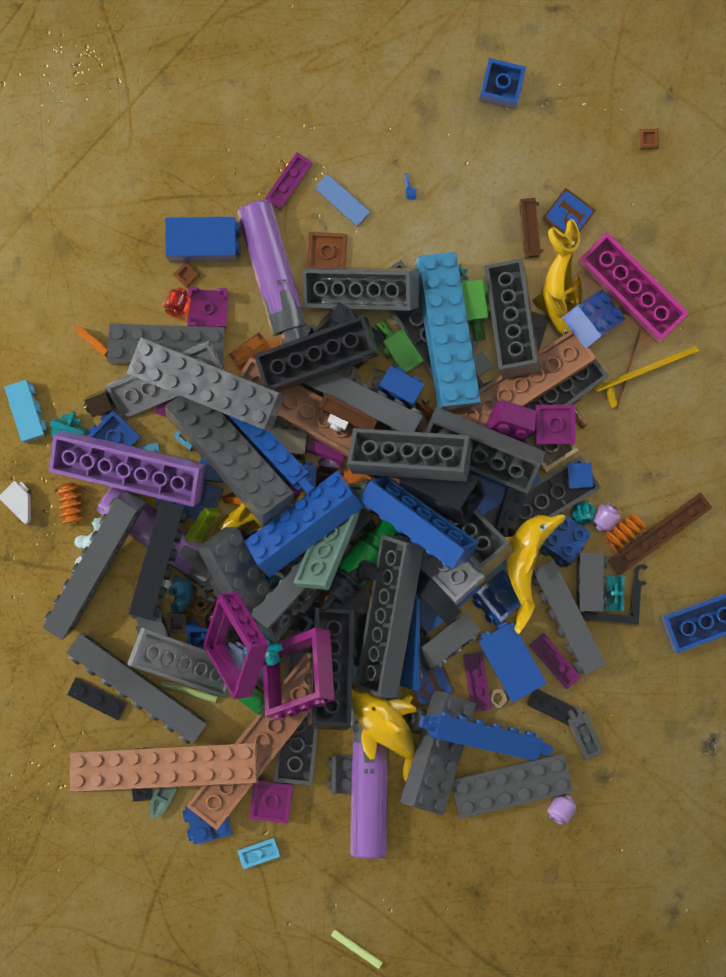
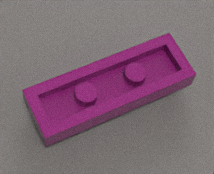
M296 152L265 197V200L271 201L272 205L281 211L313 162Z
M544 633L529 644L530 648L565 689L571 687L581 678Z
M482 652L464 654L463 659L470 701L476 703L474 712L490 710L491 703Z

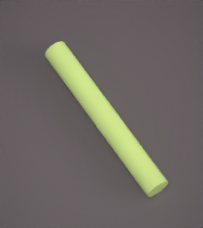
M162 680L160 686L161 688L216 703L218 698L216 695Z
M334 929L331 934L333 938L376 968H380L383 962Z

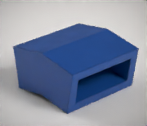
M591 462L568 464L570 489L593 487Z

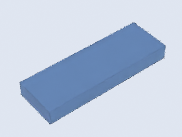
M328 174L315 187L317 192L357 227L370 213L369 210Z

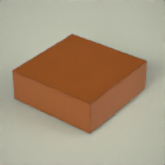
M658 128L639 129V149H658Z
M186 261L173 276L188 288L200 274Z

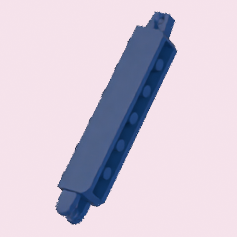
M223 413L227 420L293 491L299 492L302 489L308 496L311 495L314 487L309 483L312 479L308 471L270 431L263 430Z
M441 711L440 715H421L419 727L428 730V734L434 739L533 761L537 760L540 754L549 756L553 752L552 745L542 743L543 739L536 737V733L525 731L524 734H520V729L508 727L507 731L502 729V725L491 723V727L485 726V721L474 719V723L468 722V717L457 715V719L451 718L452 714Z

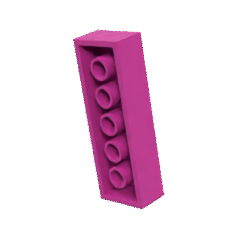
M608 232L578 261L658 343L689 314Z

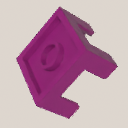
M189 287L188 296L190 303L187 325L224 327L227 329L228 289L200 290L199 287Z
M536 405L534 407L536 411L535 446L576 444L575 405Z
M258 778V783L253 784L249 819L288 824L293 784L264 781L265 779Z

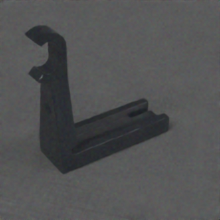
M641 564L634 569L629 613L632 616L584 611L582 613L584 621L638 626L641 586L647 584L645 581L638 579L639 569L645 570L648 566Z

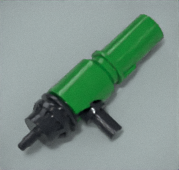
M381 519L371 532L366 533L365 540H359L340 562L329 590H324L329 597L321 606L322 610L326 611L335 601L343 605L348 599L354 598L357 594L356 592H360L367 581L383 579L382 574L384 572L376 568L381 534L400 535L401 533L395 529V526Z

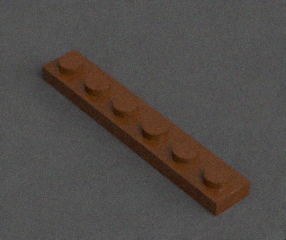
M700 492L610 558L608 562L619 576L709 511L712 506Z

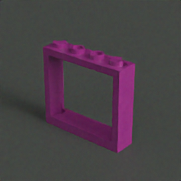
M237 592L219 593L203 647L233 699L252 697L269 644ZM230 623H232L247 648L241 671L224 644Z
M313 628L277 642V644H282L283 648L278 652L279 658L312 646L315 693L282 704L280 663L278 662L271 666L267 665L265 661L263 663L265 716L274 718L275 721L279 719L285 720V717L297 716L299 712L311 711L313 707L325 706V703L333 701L334 687L330 631Z

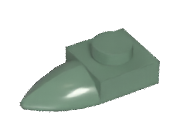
M178 787L156 788L150 801L151 819L159 817L167 810Z

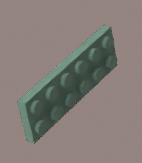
M349 483L360 499L367 484ZM362 508L307 549L293 582L297 587L329 590Z

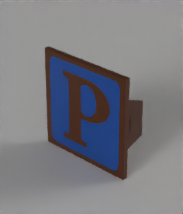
M565 188L543 219L565 234L567 222L572 218L580 232L596 210Z
M423 665L420 666V671L423 675V678L420 680V691L412 690L420 708L430 704L434 690L449 694L455 693L444 666L436 670L431 668L428 671Z

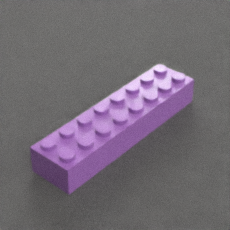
M62 430L53 435L49 472L195 506L201 502L207 464Z

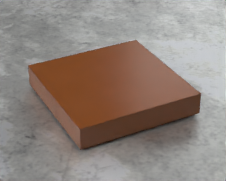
M309 232L307 268L311 266L345 267L347 234Z

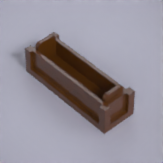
M525 198L519 201L524 259L538 258L544 252V249H540L536 210L539 202H536V198Z
M325 393L319 405L320 414H323V412L332 414L358 429H375L378 423L377 419Z

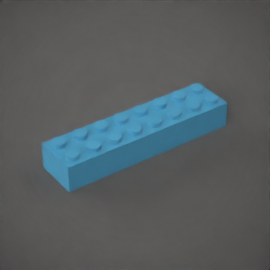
M456 252L418 256L414 264L415 268H418L419 295L437 407L445 411L476 407L481 401Z

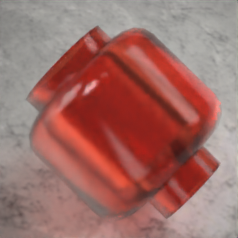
M182 288L171 289L164 299L163 307L168 315L179 317L186 313L191 299L187 295L186 290Z

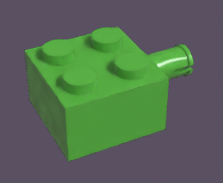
M483 279L461 282L468 325H472L474 341H479V333L480 340H486L484 323H486L491 314L490 304L486 303L485 299L488 296L487 284H483Z
M386 319L382 320L381 324L379 322L375 325L379 332L385 336L382 352L387 360L391 358L393 361L392 367H400L408 375L423 365L424 360L403 329L394 333Z

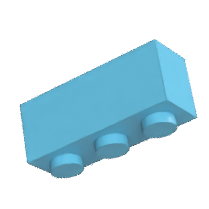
M23 380L5 386L4 389L21 441L26 443L46 436L45 431L48 429L45 420L40 418L39 413L42 410L39 402H35L33 395L36 394L33 383L30 384L29 381Z

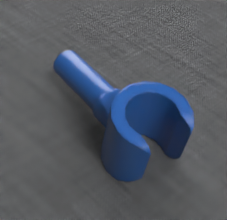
M404 173L406 198L416 199L417 188H411L409 174Z

